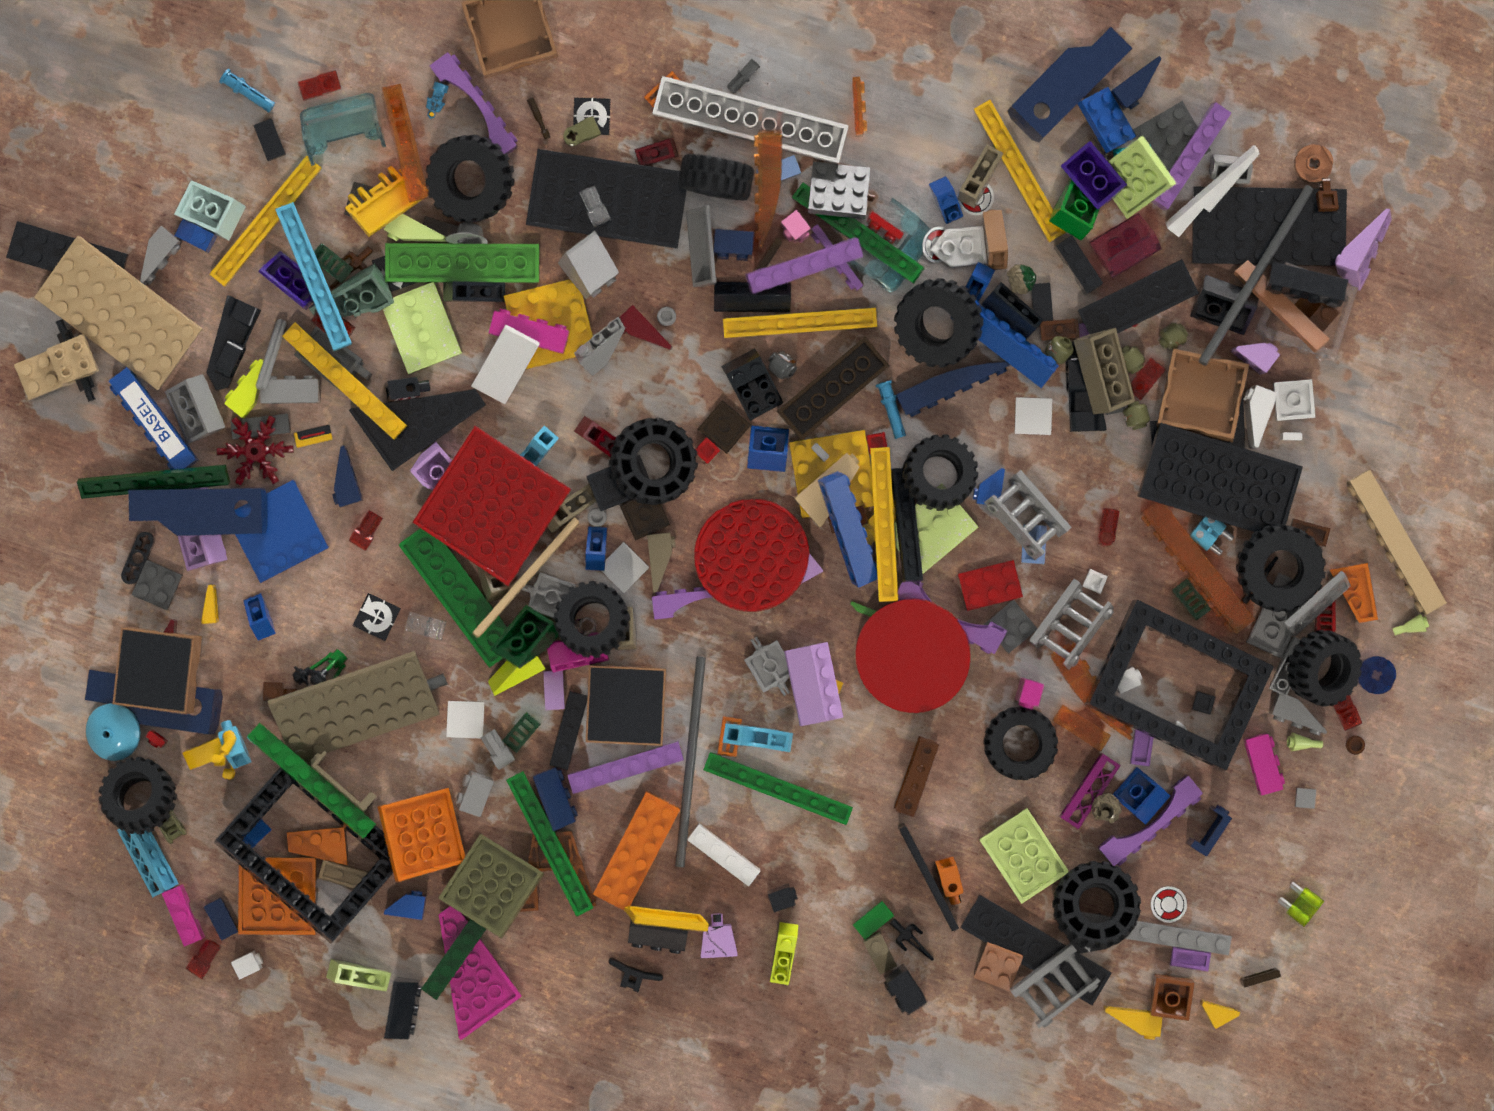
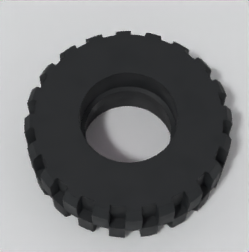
M463 135L449 139L446 143L441 144L437 148L436 153L431 155L430 165H427L425 171L428 173V178H425V185H428L430 190L427 193L429 198L434 199L435 203L433 205L436 209H441L444 216L452 217L454 221H464L467 223L485 220L506 206L507 199L511 198L513 193L511 187L514 186L515 179L512 178V173L514 172L513 165H509L508 160L510 158L507 153L504 154L501 151L502 147L499 144L492 143L491 139L487 137L482 138L479 135ZM463 161L477 163L484 172L485 186L483 191L477 196L468 197L461 193L456 186L455 171L457 166Z
M944 278L926 280L906 293L897 306L898 312L894 315V321L897 322L894 331L899 336L897 341L900 346H904L906 349L905 353L908 356L912 355L915 361L920 364L924 362L928 367L938 365L940 368L947 367L949 364L954 365L964 359L976 347L977 341L981 338V327L983 326V318H980L981 307L976 305V297L973 294L970 295L965 286L962 285L960 287L956 285V281L949 280L946 282ZM939 307L950 314L954 322V333L951 337L939 339L932 336L926 330L923 323V314L927 308Z
M646 418L627 426L615 438V443L609 453L611 454V460H609V467L612 470L611 477L616 481V487L623 491L627 498L633 499L640 504L658 505L677 499L688 490L689 484L695 478L694 472L698 467L695 457L698 456L697 450L693 448L692 444L694 442L692 438H688L685 434L686 431L682 427L676 426L675 422L666 421L663 418ZM650 443L661 445L667 451L670 459L668 472L665 476L656 480L644 477L640 473L636 462L639 450Z
M1282 524L1263 527V530L1254 532L1251 535L1252 537L1244 542L1242 552L1239 551L1237 558H1239V562L1236 564V571L1239 576L1237 578L1238 582L1243 588L1242 591L1255 604L1274 612H1291L1293 609H1300L1323 586L1321 582L1326 576V572H1324L1326 561L1322 557L1323 551L1316 544V540L1301 529ZM1279 550L1288 551L1293 554L1298 564L1296 576L1285 586L1271 584L1264 574L1266 560L1272 553Z
M1090 861L1089 863H1082L1076 866L1061 879L1054 892L1052 908H1054L1053 916L1055 921L1057 920L1058 928L1061 933L1064 932L1067 935L1066 938L1068 940L1076 942L1078 946L1083 948L1088 947L1093 950L1099 948L1106 949L1120 943L1135 928L1141 913V897L1138 896L1137 885L1133 884L1128 873L1125 874L1121 871L1122 868L1117 865L1112 866L1109 862ZM1101 888L1112 897L1114 912L1107 921L1093 923L1082 915L1079 909V899L1087 889Z

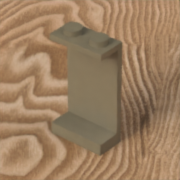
M325 751L321 755L317 753L309 765L364 813L377 796L370 792L360 803L319 767L327 753Z

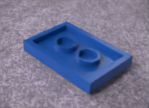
M1109 87L1077 103L1105 153L1137 137Z

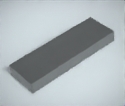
M288 414L271 415L276 418L271 428H276V430L269 435L290 433ZM268 416L240 419L243 425L245 422L248 423V432L252 430L250 437H259L257 430L261 432L260 422L262 421L265 424ZM230 420L232 439H238L241 436L233 432V429L237 428Z

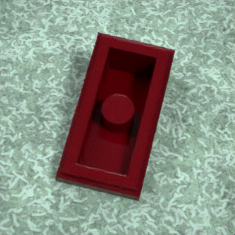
M673 138L634 149L638 164L644 166L678 157Z

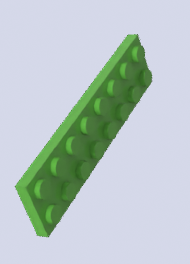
M385 243V282L443 283L464 281L539 283V244Z

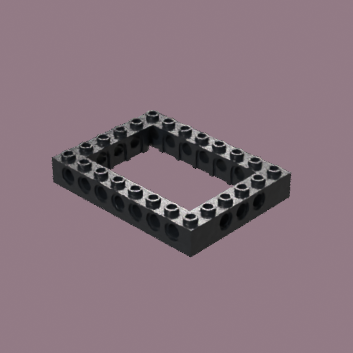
M1133 600L1084 705L1214 768L1227 771L1274 666L1144 602ZM1145 627H1148L1150 631H1157L1165 635L1167 639H1173L1183 644L1182 646L1185 648L1189 647L1200 652L1199 655L1208 656L1216 660L1218 664H1224L1233 668L1234 672H1241L1248 676L1247 679H1243L1239 684L1240 689L1235 700L1231 702L1232 706L1227 717L1223 719L1224 724L1219 735L1215 737V743L1115 695Z
M282 768L275 772L214 842L330 944L334 942L393 874L384 832L375 825L365 838L362 839ZM292 784L380 859L331 916L324 912L325 909L323 907L320 908L316 905L308 894L305 895L301 892L294 882L291 883L286 879L279 869L276 870L271 866L264 856L261 857L257 854L249 843L247 845L242 841Z

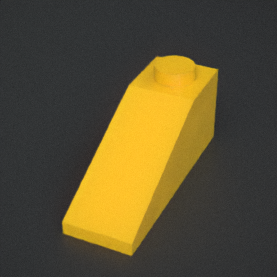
M1103 1006V1010L1140 1035H1144L1145 1039L1155 1040V1037H1161L1163 1017L1151 1016V1011Z

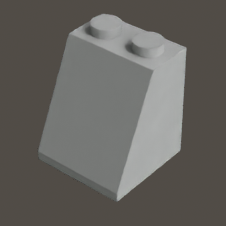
M595 231L565 252L558 262L559 266L585 299L590 296L596 297L602 292L601 288L603 286H611L617 281L615 277L619 274Z

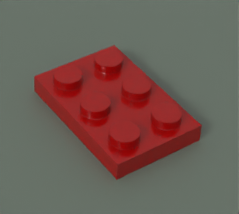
M872 211L866 221L869 229L876 234L880 232L884 235L883 238L891 244L895 243L897 245L904 235L902 231L874 211Z
M1014 560L958 574L967 611L1023 597Z

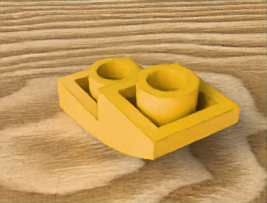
M218 737L182 752L189 769L191 770L212 762L214 754H221L222 744Z

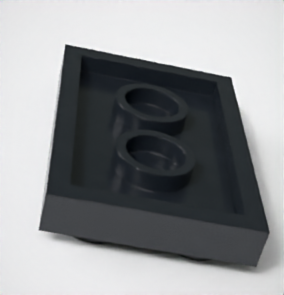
M637 455V467L640 473L649 479L640 455ZM611 467L586 476L600 512L631 500L625 496L626 494L616 487L617 483L611 477Z

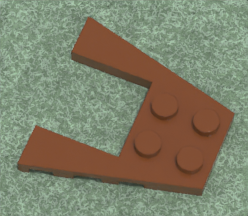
M572 830L555 832L592 905L596 906V901ZM533 834L528 863L541 872L553 871ZM537 886L520 912L539 911Z

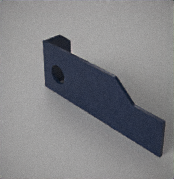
M1112 27L1092 46L1067 48L1007 110L1010 119L1032 140L1040 142L1133 48ZM1044 103L1049 107L1050 114L1047 118L1039 119L1035 116L1033 110L1036 104Z
M265 488L128 490L129 521H159L176 536L263 534L267 531V494ZM240 500L247 501L251 506V512L246 517H239L235 513V504Z
M89 670L85 700L107 704L113 703L116 674ZM197 687L195 698L202 704L201 712L197 715L130 706L125 707L136 716L141 725L209 735L215 734L219 727L223 694L221 689Z

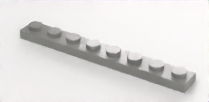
M1081 912L1087 920L1093 923H1102L1111 917ZM1137 921V925L1125 939L1229 955L1232 936Z

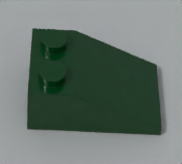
M525 605L490 649L520 669L548 649L558 637V632L553 621Z

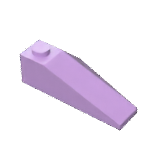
M1386 208L1344 248L1341 255L1339 254L1336 257L1337 274L1344 279H1349L1348 283L1356 290L1360 291L1371 270L1368 268L1370 260L1377 256L1378 241L1382 242L1392 220L1390 209Z
M435 441L419 456L410 472L424 487L433 491L452 460Z

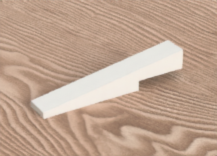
M1253 145L1165 222L1167 229L1180 237L1203 208L1210 212L1260 154L1258 148Z

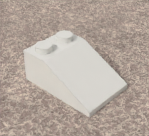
M1258 385L1247 389L1243 400H1246L1244 409L1248 445L1252 449L1259 447L1278 395L1277 392Z

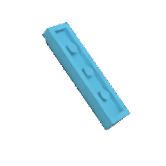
M117 829L152 898L179 884L152 832L148 833L145 830L144 834L139 835L134 832L130 834L131 838H129L124 830ZM135 847L139 850L140 855L137 854ZM144 864L148 867L149 872L146 871ZM153 882H155L156 885L158 886V888H159L158 891L156 890L155 886L153 885Z

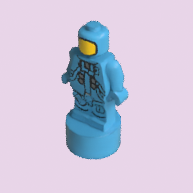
M434 82L432 98L427 97L426 108L430 110L427 114L430 119L435 118V112H440L445 105L441 101L444 94H447L448 85Z

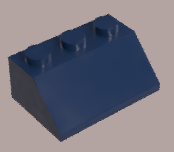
M553 767L535 774L533 779L552 830L555 831L576 822L578 813L575 805L571 806L569 799L572 797L568 787L564 788L562 781L565 778L562 770H557V767Z

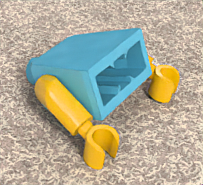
M227 720L220 724L222 731L218 733L222 744L221 754H214L212 763H214V766H224L227 759L231 767L230 769L224 768L222 777L231 780L235 777L236 768L252 761L240 731L236 726L232 725L230 720Z

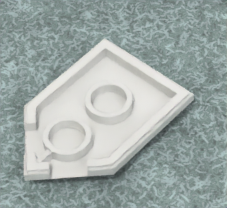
M983 226L946 229L930 251L950 268L977 265L978 262L987 264Z

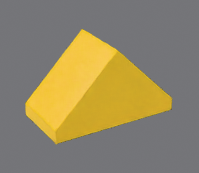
M1200 1000L1204 1012L1215 1029L1240 1015V1012L1236 1009Z

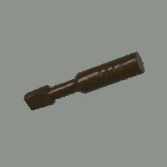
M534 97L528 99V105L542 130L541 133L544 139L550 138L549 131L545 128L542 115Z

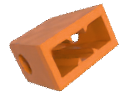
M954 857L935 861L945 898L949 897L950 905L961 903L960 894L964 893Z

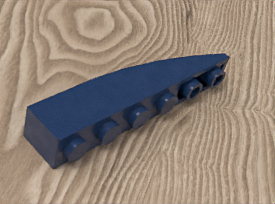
M1008 362L986 363L948 371L897 394V400L904 415L913 417L920 414V409L925 406L930 409L938 405L937 401L942 398L946 401L955 397L954 392L962 390V392L973 388L972 384L977 381L982 384L990 380V375L996 373L998 376L1006 372V367L1010 366Z

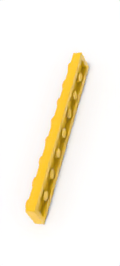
M991 100L974 108L973 111L994 148L1003 153L1001 160L1048 243L1066 233L1064 230L1049 222L1053 209Z
M306 155L209 275L226 287L280 221L275 209L295 202L322 168Z
M876 308L723 319L724 338L877 327Z
M296 322L282 336L392 439L395 440L406 428L407 425Z
M890 447L871 448L879 602L898 601Z

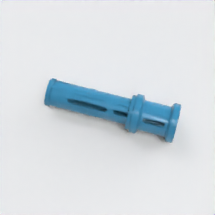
M228 68L220 78L219 83H224L233 89L234 93L244 95L269 113L273 109L275 102L245 83L244 78H239L231 73V70Z
M888 380L875 386L879 389L882 398L880 401L885 405L894 438L897 439L906 436L896 404L897 396L894 395L891 386L892 380Z

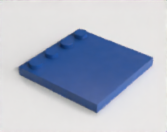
M295 480L266 493L268 523L266 533L235 534L260 583L329 548ZM249 503L235 509V513L239 517H246L251 512Z

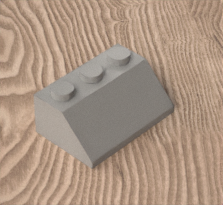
M203 374L186 379L165 391L187 444L225 428L223 418Z

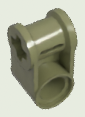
M591 116L568 127L564 131L563 136L567 145L576 146L601 135V131L594 116ZM570 132H572L573 135L577 134L575 136V141H572V139H567L569 137Z
M170 810L169 814L171 816L168 820H163V825L159 828L168 843L172 844L173 840L181 835H186L187 831L174 812Z

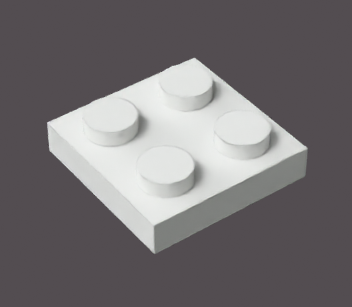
M1312 379L1273 383V391L1278 393L1275 401L1276 421L1315 418Z

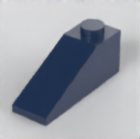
M1160 56L1111 91L1123 110L1127 108L1132 110L1140 104L1138 100L1144 94L1161 61Z
M345 445L340 446L334 484L335 493L332 494L335 505L339 504L341 508L364 501Z

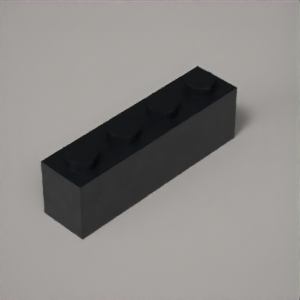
M1273 262L1269 268L1265 290H1269L1273 294L1282 293L1289 295L1293 299L1303 298L1311 303L1320 302L1329 307L1336 308L1341 307L1345 300L1349 279Z

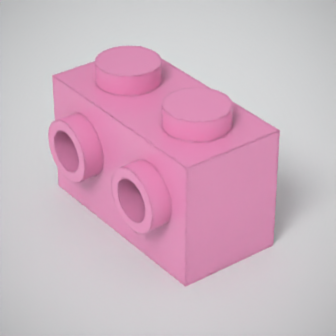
M797 210L781 222V226L784 229L783 235L789 242L793 240L794 243L797 241L802 243L810 235V226Z

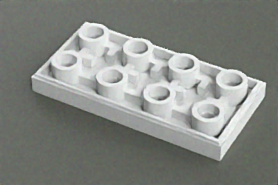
M505 325L472 383V387L506 404L540 343Z

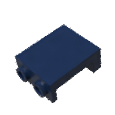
M1218 804L1216 807L1212 805L1209 807L1218 815L1200 843L1191 837L1186 842V844L1206 857L1232 819L1228 816L1230 812Z

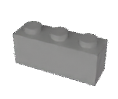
M270 376L266 390H260V403H320V380L315 379V376H303L304 379H296V376H284V380H277V376Z

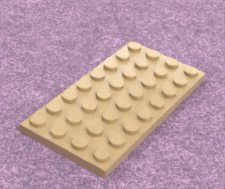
M80 236L76 237L34 297L156 390L162 387L203 329Z

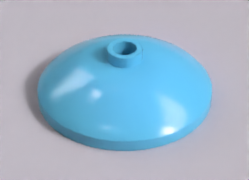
M109 703L98 707L91 713L86 724V738L91 749L99 757L109 761L122 760L130 756L138 747L141 736L140 725L136 716L127 707Z

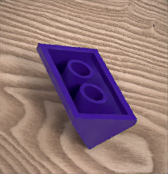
M1091 141L1086 143L1061 165L1063 170L1097 210L1113 200L1127 186L1126 182Z
M279 251L258 271L305 310L313 303L299 266L283 252Z

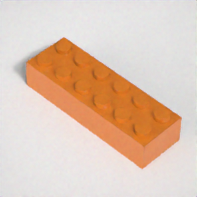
M646 791L593 895L622 910L630 906L681 808Z

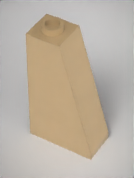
M846 453L794 498L819 527L824 524L829 514L817 480L839 471L847 475L851 482L860 468L857 465L859 460L853 454L849 455Z

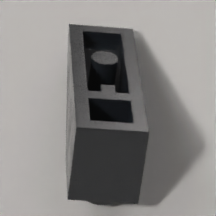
M443 282V301L505 302V283Z

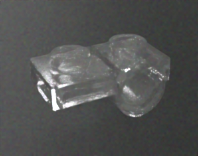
M409 612L405 630L442 640L447 622Z

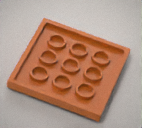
M449 788L378 806L395 882L459 865L464 860L465 853Z
M265 857L271 866L276 870L279 869L286 879L291 883L294 882L295 886L305 895L308 894L310 899L316 904L317 858ZM239 865L238 934L316 935V931Z

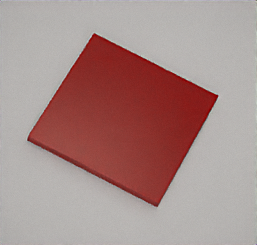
M474 426L412 523L509 586L572 489L479 427Z

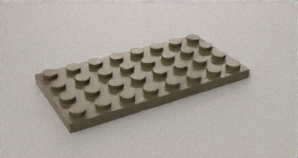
M415 651L268 700L269 708L286 746L302 760L313 758L317 753L321 755L323 751L328 753L440 715Z

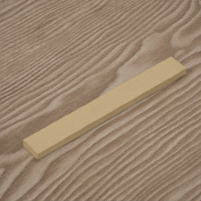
M575 517L473 631L472 634L476 638H479L579 525V521Z

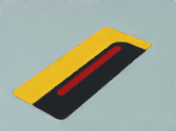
M329 425L294 433L297 448L333 439Z

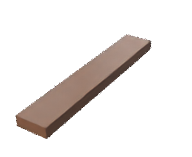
M1247 260L1235 270L1234 275L1245 285L1255 266ZM1262 274L1252 292L1316 353L1330 339L1284 294H1273L1269 290H1265L1267 278Z

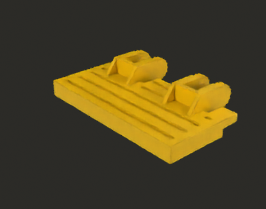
M406 165L399 169V172L403 175L402 177L392 166L387 168L388 173L395 180L393 183L384 173L378 174L381 182L369 190L372 197L362 187H359L357 191L359 196L365 201L363 204L353 194L348 195L351 203L345 209L368 237L428 196L427 192L429 190Z
M628 906L624 909L630 919L636 924L708 931L709 924L701 914Z

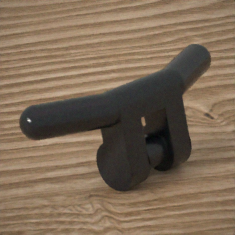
M610 958L608 961L610 965L624 972L620 987L632 988L634 992H639L643 979L663 980V975L660 973L645 972L628 966L615 958ZM630 975L637 977L636 982L629 980Z

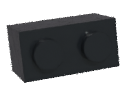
M789 883L767 891L774 913L795 906V900H798L795 888H790Z

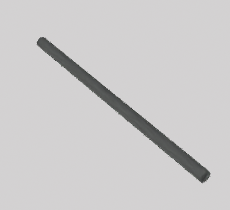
M1305 185L1198 360L1200 364L1207 366L1314 191L1312 187Z
M696 657L675 867H685L706 657Z

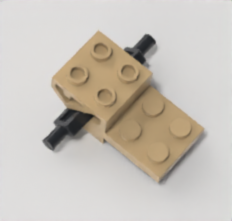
M63 319L55 322L60 332L57 334L60 344L48 348L46 352L14 364L28 400L77 383L80 392L84 391L88 402L96 400L91 389L94 387V384L90 377L99 371L85 335L82 334L74 337L72 330H67Z

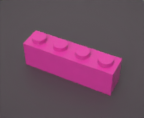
M499 309V312L494 311L489 329L490 335L499 337L505 325H508L539 342V348L564 354L570 331L566 330L567 326L555 324V327L547 325L548 321L537 319L536 322L531 321L529 316L518 314V317L510 315L511 311Z

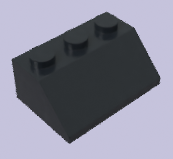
M1205 275L1190 317L1219 327L1241 292L1242 287ZM1251 292L1230 326V331L1241 335L1245 334L1259 301V298L1253 292Z
M631 920L628 943H632L631 946L636 948H643V945L651 946V950L662 951V948L670 949L669 952L681 954V951H685L688 929L636 924Z
M398 976L394 980L384 1034L385 1039L409 1040L410 1035H414L416 1024L413 1023V1018L418 1015L419 1010L416 1000L417 997H421L422 986L419 985L420 980Z

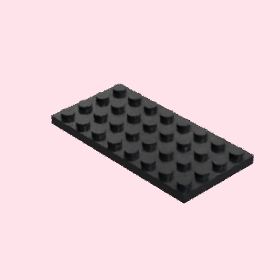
M537 149L526 225L590 235L595 231L598 237L678 249L687 190L680 188L678 185L680 171Z
M1194 186L1193 198L1205 187ZM1231 187L1210 212L1203 208L1192 221V264L1243 265L1249 260L1253 265H1257L1304 188ZM1314 189L1268 265L1276 262L1296 266H1336V257L1339 254L1341 255L1346 247L1347 189H1331V191H1337L1339 209L1337 211L1318 212L1316 193L1320 190Z
M1160 423L1158 424L1137 497L1245 530L1259 532L1266 526L1286 525L1303 466Z

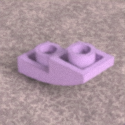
M544 671L545 710L565 709L563 671L554 673L553 671Z

